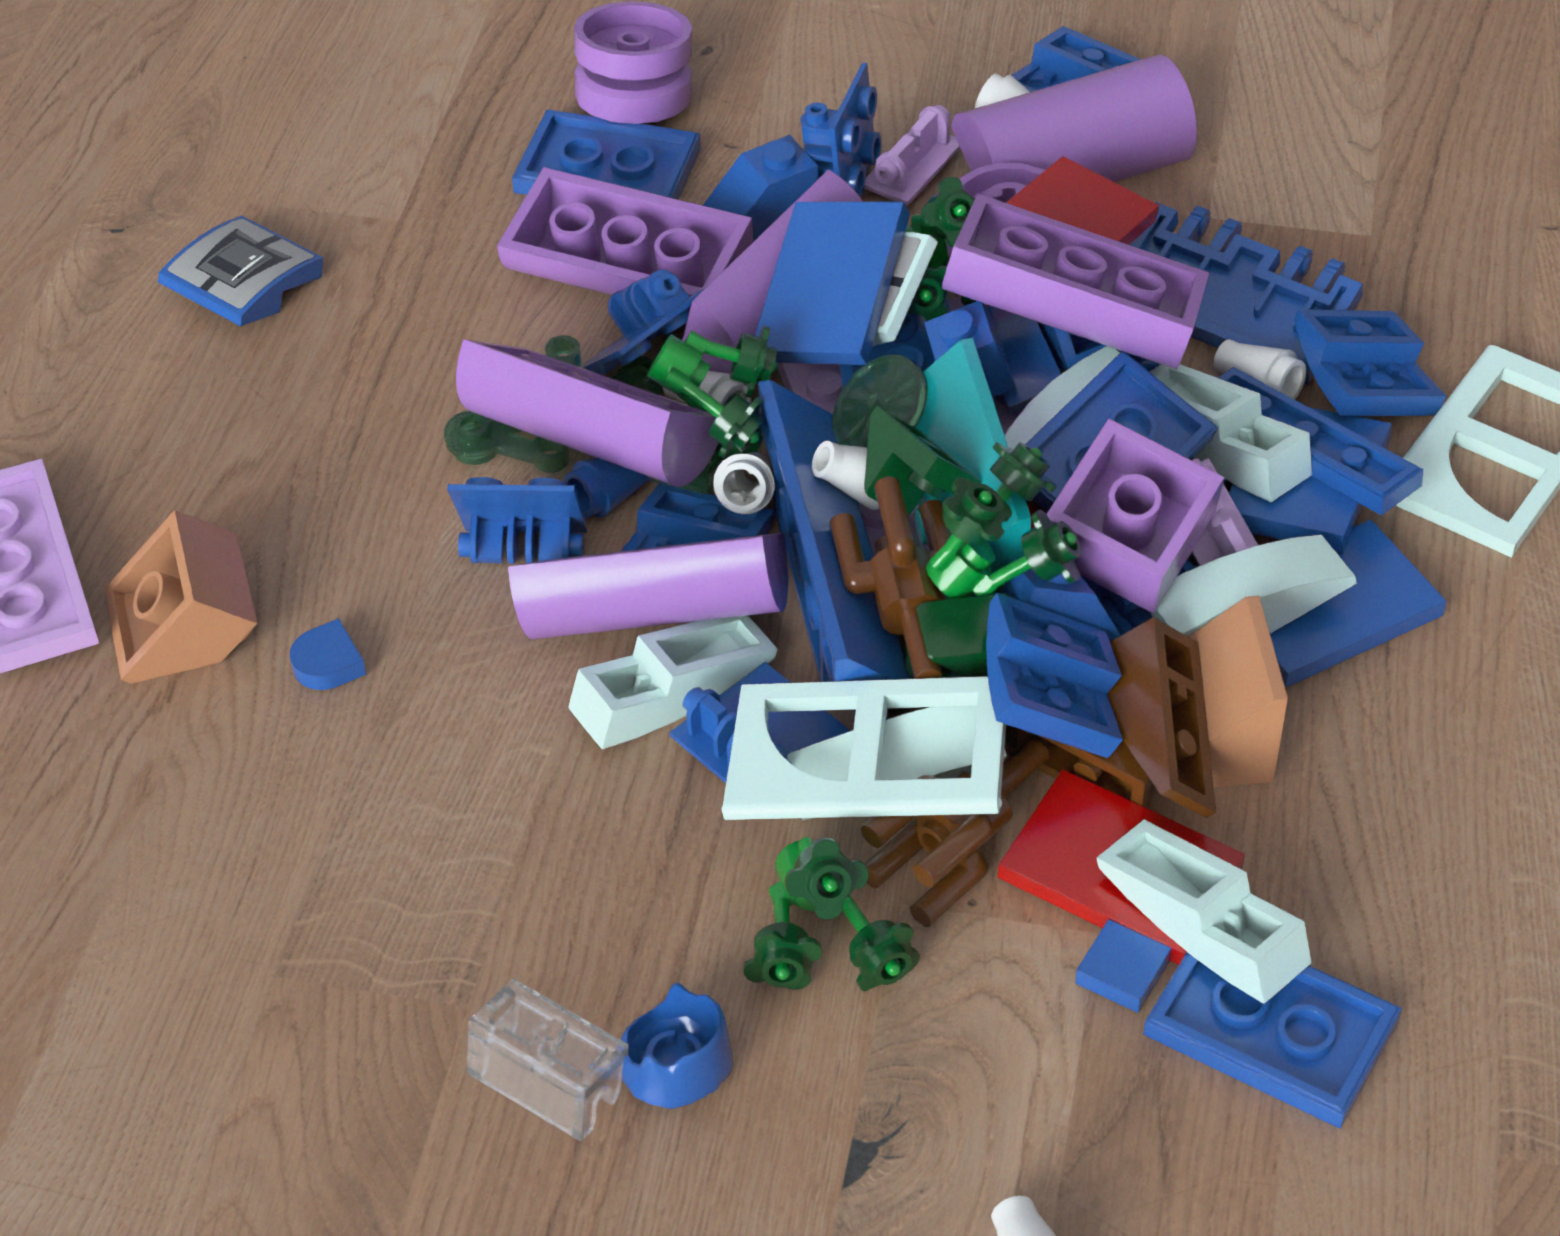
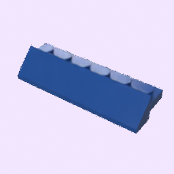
M772 380L758 382L759 397L763 400L760 407V419L764 422L762 433L774 478V512L780 533L784 532L787 561L820 682L910 679L906 671L905 659L898 635L889 633L882 627L874 592L852 594L845 588L830 528V520L834 516L842 513L853 515L865 561H870L874 554L858 501L828 481L814 476L812 472L813 456L821 443L831 441L841 445L833 415ZM887 708L886 720H888V709H889V708Z

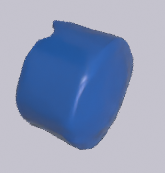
M674 983L670 987L665 1000L652 1010L638 1017L626 1028L621 1035L616 1052V1060L620 1078L625 1082L633 1096L651 1105L675 1109L692 1104L715 1092L720 1084L729 1077L733 1068V1054L727 1023L720 1005L707 994L697 995L691 993L682 984Z

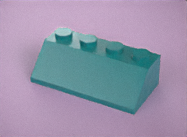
M973 338L961 339L899 392V418L925 433L982 481L981 484L997 491L1002 482L990 471V468L1000 455L992 447L996 442L1008 448L974 340ZM944 491L941 497L937 499L925 493L918 505L920 508L924 502L933 499L944 502L947 497H953V495ZM1015 492L1006 502L1012 510V516L1008 521L1001 524L1004 534L998 541L989 540L987 542L995 554V561L991 564L992 573L1010 564L1013 558L1019 559L1024 556L1021 537L1024 533L1031 530V516L1026 500ZM915 508V526L921 546L928 545L919 508ZM1005 583L999 586L991 595L996 593L1002 594ZM972 592L968 597L977 596ZM945 595L946 600L951 599L950 597Z

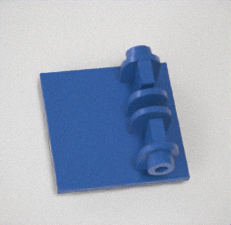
M868 63L861 64L839 110L827 109V106L823 103H811L806 106L805 113L800 118L803 143H805L804 151L818 165V179L826 171L830 170L846 181L860 197L864 191L866 173L870 165H876V160L881 153V135L879 132H874L873 117L877 107V90L869 84Z
M657 270L646 278H642L626 288L613 293L608 301V312L623 336L580 367L604 375L619 364L624 366L635 360L652 347L650 341L662 333L664 335L671 333L688 321L690 312L688 307L691 306L692 301L703 290L688 296L673 273L667 270Z
M490 477L470 478L466 480V484H448V493L466 531H470V533H459V557H470L471 563H503L505 532H507L508 564H516L519 532H526V563L535 562L537 532H540L539 561L584 556V534L574 533H587L588 526L574 485H566L563 481L554 478H535L530 480L528 485H503V482Z
M764 662L720 695L713 689L703 690L700 687H695L687 693L682 704L683 708L687 710V720L670 731L669 735L726 783L741 685L791 682ZM826 710L769 712L768 727L770 738L776 749L789 763H791L787 759L789 753L851 731Z

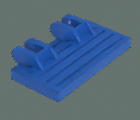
M1156 202V204L1160 205L1156 222L1136 238L1130 246L1209 272L1191 337L1216 348H1219L1225 340L1230 339L1243 344L1292 350L1296 354L1297 359L1305 363L1306 378L1304 384L1309 385L1314 375L1304 355L1295 326L1294 318L1298 309L1355 310L1363 297V283L1343 276L1346 267L1345 263L1331 258L1312 288L1301 284L1311 267L1313 250L1303 246L1296 247V250L1293 251L1292 256L1278 275L1275 272L1280 265V251L1241 236L1243 226L1241 222L1228 218L1222 224L1210 245L1205 246L1199 242L1208 229L1211 219L1210 210L1201 206L1194 207L1190 216L1187 217L1178 233L1175 234L1173 232L1179 224L1178 211Z

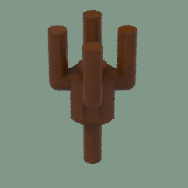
M884 477L875 483L874 489L886 536L879 538L875 542L877 554L870 561H865L854 516L842 513L830 520V528L845 588L852 594L874 592L882 627L889 633L904 634L915 679L941 678L942 674L939 664L933 662L927 655L916 606L924 602L942 600L940 590L927 574L926 565L943 547L952 533L943 521V502L936 499L928 500L920 506L919 512L930 551L923 546L915 544L900 482L895 477Z
M1030 739L1003 763L1002 806L999 814L916 816L910 824L864 863L869 874L867 884L873 888H878L924 848L928 853L913 866V873L921 884L930 889L910 906V912L914 919L924 927L931 926L987 874L988 863L979 848L1010 821L1012 809L1011 805L1005 800V797L1049 759L1046 747L1040 741ZM963 771L956 778H971V773ZM922 775V776L918 777L917 779H936V778L933 777V776H931V775ZM915 816L872 817L861 827V833L871 846L880 848Z

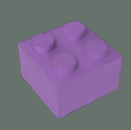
M1108 418L1048 511L1047 516L1054 524L1060 521L1067 523L1075 533L1080 543L1081 556L1074 559L1081 576L1154 614L1214 517L1225 477Z

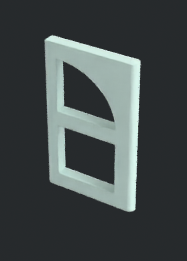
M1489 345L1403 457L1405 460L1424 469L1422 487L1396 506L1512 558L1560 490V451L1556 455L1476 421L1473 417L1501 380L1560 405V372L1498 346ZM1453 444L1538 480L1509 522L1484 509L1460 486L1453 474L1449 461V451Z
M988 677L741 685L724 801L721 809L724 819L999 814L1002 806L1001 787L1006 724L996 721L991 702ZM977 706L971 778L879 780L887 708ZM856 709L847 781L822 779L799 770L780 754L769 735V712Z

